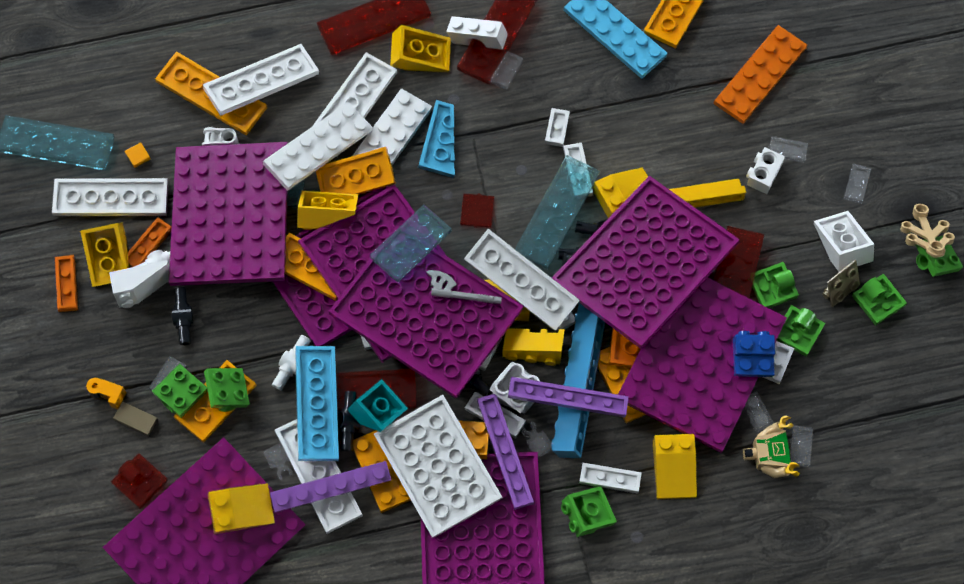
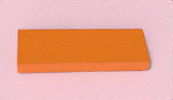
M157 217L128 251L129 266L132 268L144 263L147 256L151 252L156 251L171 233L172 226Z
M75 256L55 257L58 312L78 310Z

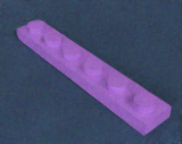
M511 377L508 398L619 417H626L629 397Z
M491 394L478 398L477 403L514 510L534 504L497 395Z
M383 461L270 492L274 512L276 513L391 481L387 462Z

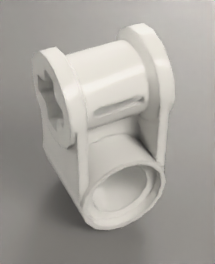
M207 127L203 131L205 139L202 146L239 144L236 132L231 128Z

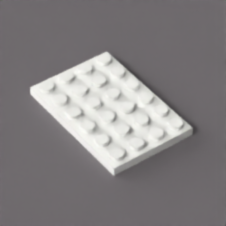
M444 395L393 422L381 432L377 431L374 433L375 438L432 538L503 498Z

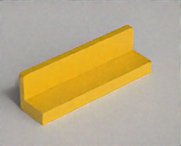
M739 179L669 189L694 208L744 200L746 194L745 186H741Z

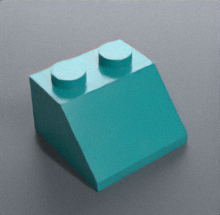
M381 379L360 396L347 410L359 424L381 432L408 408Z

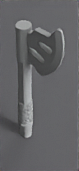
M427 271V274L432 278L431 286L434 287L432 288L431 296L501 304L502 297L451 291L456 286V282L451 276L441 271ZM438 277L441 278L439 283L436 282ZM447 282L446 287L442 289L444 283Z

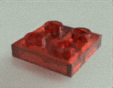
M138 453L132 460L126 461L120 467L118 475L111 483L141 509L168 479Z

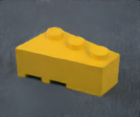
M509 328L505 333L502 357H506L508 360L523 359L529 363L545 362L546 365L550 366L560 365L565 329H559L558 333H547V329H541V333L530 332V329Z

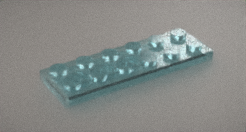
M5 115L0 131V152L106 170L115 137L111 133Z
M566 155L515 250L525 258L548 269L594 186V182L600 175V171Z

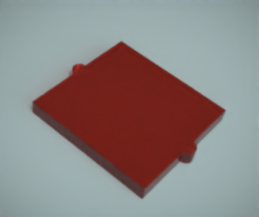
M480 193L477 195L463 194L460 225L474 226V228H491L494 196L481 195Z

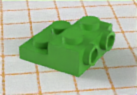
M601 486L567 495L562 500V512L568 515L570 519L569 528L572 533H576L577 537L594 533L597 529L614 525L617 522Z

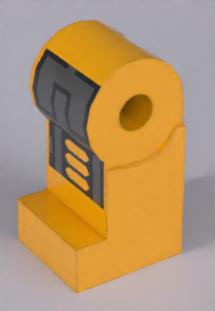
M91 378L86 385L91 397L108 400L110 406L117 410L126 395L123 386L100 378Z

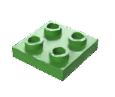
M943 236L936 237L935 239L940 241ZM917 244L915 245L919 251L916 258L917 266L921 270L928 269L932 277L957 272L963 268L951 245H946L945 255L938 258L931 257L927 254L926 249Z
M784 262L748 274V279L759 303L767 308L793 300L799 296L793 274L789 269L787 270Z
M884 274L870 279L852 295L875 326L907 304Z
M791 305L785 315L787 319L776 341L793 347L796 352L807 357L825 323L817 319L811 310L806 308L800 310Z
M179 364L152 392L168 410L182 418L208 390L202 382Z
M207 368L204 371L211 408H219L221 412H228L250 405L242 368Z

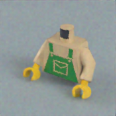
M789 416L781 417L780 422H776L761 431L754 439L753 448L743 449L744 460H755L756 469L773 478L789 476V474L797 477L800 474L798 471H793L795 467L800 466L790 460L786 430H783V428H793L792 423L786 425V421L791 419Z

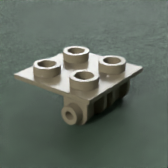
M856 260L852 261L827 282L828 287L824 289L822 295L825 299L830 298L832 307L838 302L843 301L849 293L855 291L860 285Z

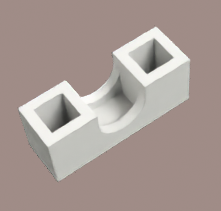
M453 16L446 31L453 44L470 45L473 38L483 42L486 48L503 49L508 36L502 22Z

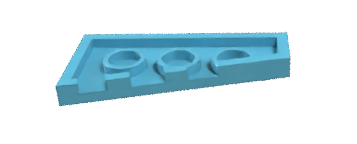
M436 100L418 168L454 178V105Z

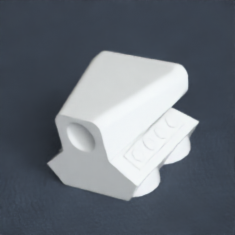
M511 362L494 381L489 390L493 392L492 394L497 395L500 404L525 414L534 402L508 398L511 377L534 381L540 380L537 376L527 373L521 364Z

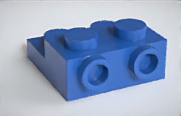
M740 331L734 336V376L773 377L775 375L774 335H769L768 331H760L757 335H750L749 331Z

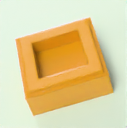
M141 142L125 151L134 168L150 160V156Z

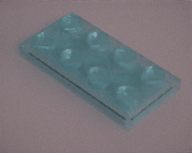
M422 205L370 254V259L398 283L452 232V228L427 206Z

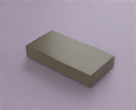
M125 402L121 403L113 417L114 421L148 437L158 421L157 417Z

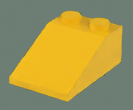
M401 25L392 33L390 66L408 71L448 72L451 39L450 37Z
M643 167L611 174L594 182L593 192L608 218L646 180L648 176Z
M301 191L298 204L297 228H303L304 230L318 229L355 215L358 194Z
M123 222L80 231L92 287L111 283L109 272L129 268L127 240Z
M694 434L655 435L653 439V455L657 499L697 498Z
M268 483L208 492L214 534L275 523Z

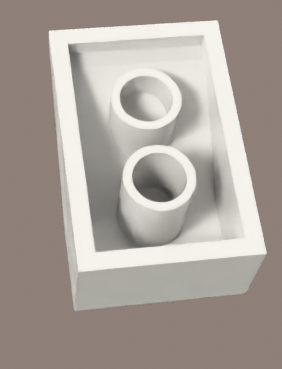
M849 211L814 221V226L828 257L838 272L854 260L857 261V266L873 262L874 243Z
M167 260L109 272L113 294L119 308H130L134 304L140 303L169 281V265Z

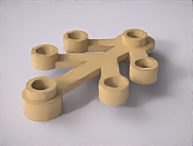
M916 204L912 214L920 222L922 229L914 226L909 221L902 222L900 230L907 234L906 244L910 246L917 244L926 249L927 254L933 258L944 256L945 246L953 244L955 239L954 234L947 232L950 225L949 222L940 220L938 225L932 230L927 220L929 208L924 204ZM942 232H946L940 241L935 239ZM918 236L926 239L928 242L918 238Z

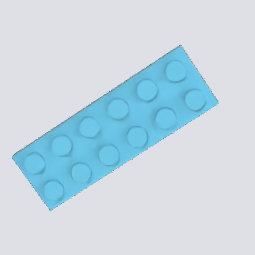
M571 0L564 6V12L641 79L667 57V52L607 0Z
M296 346L298 461H338L335 346Z

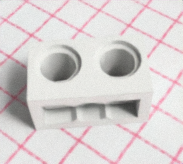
M764 147L762 153L758 152L755 157V167H750L746 175L749 178L747 185L768 194L785 156ZM764 161H770L772 164H766ZM756 176H762L764 179H758Z

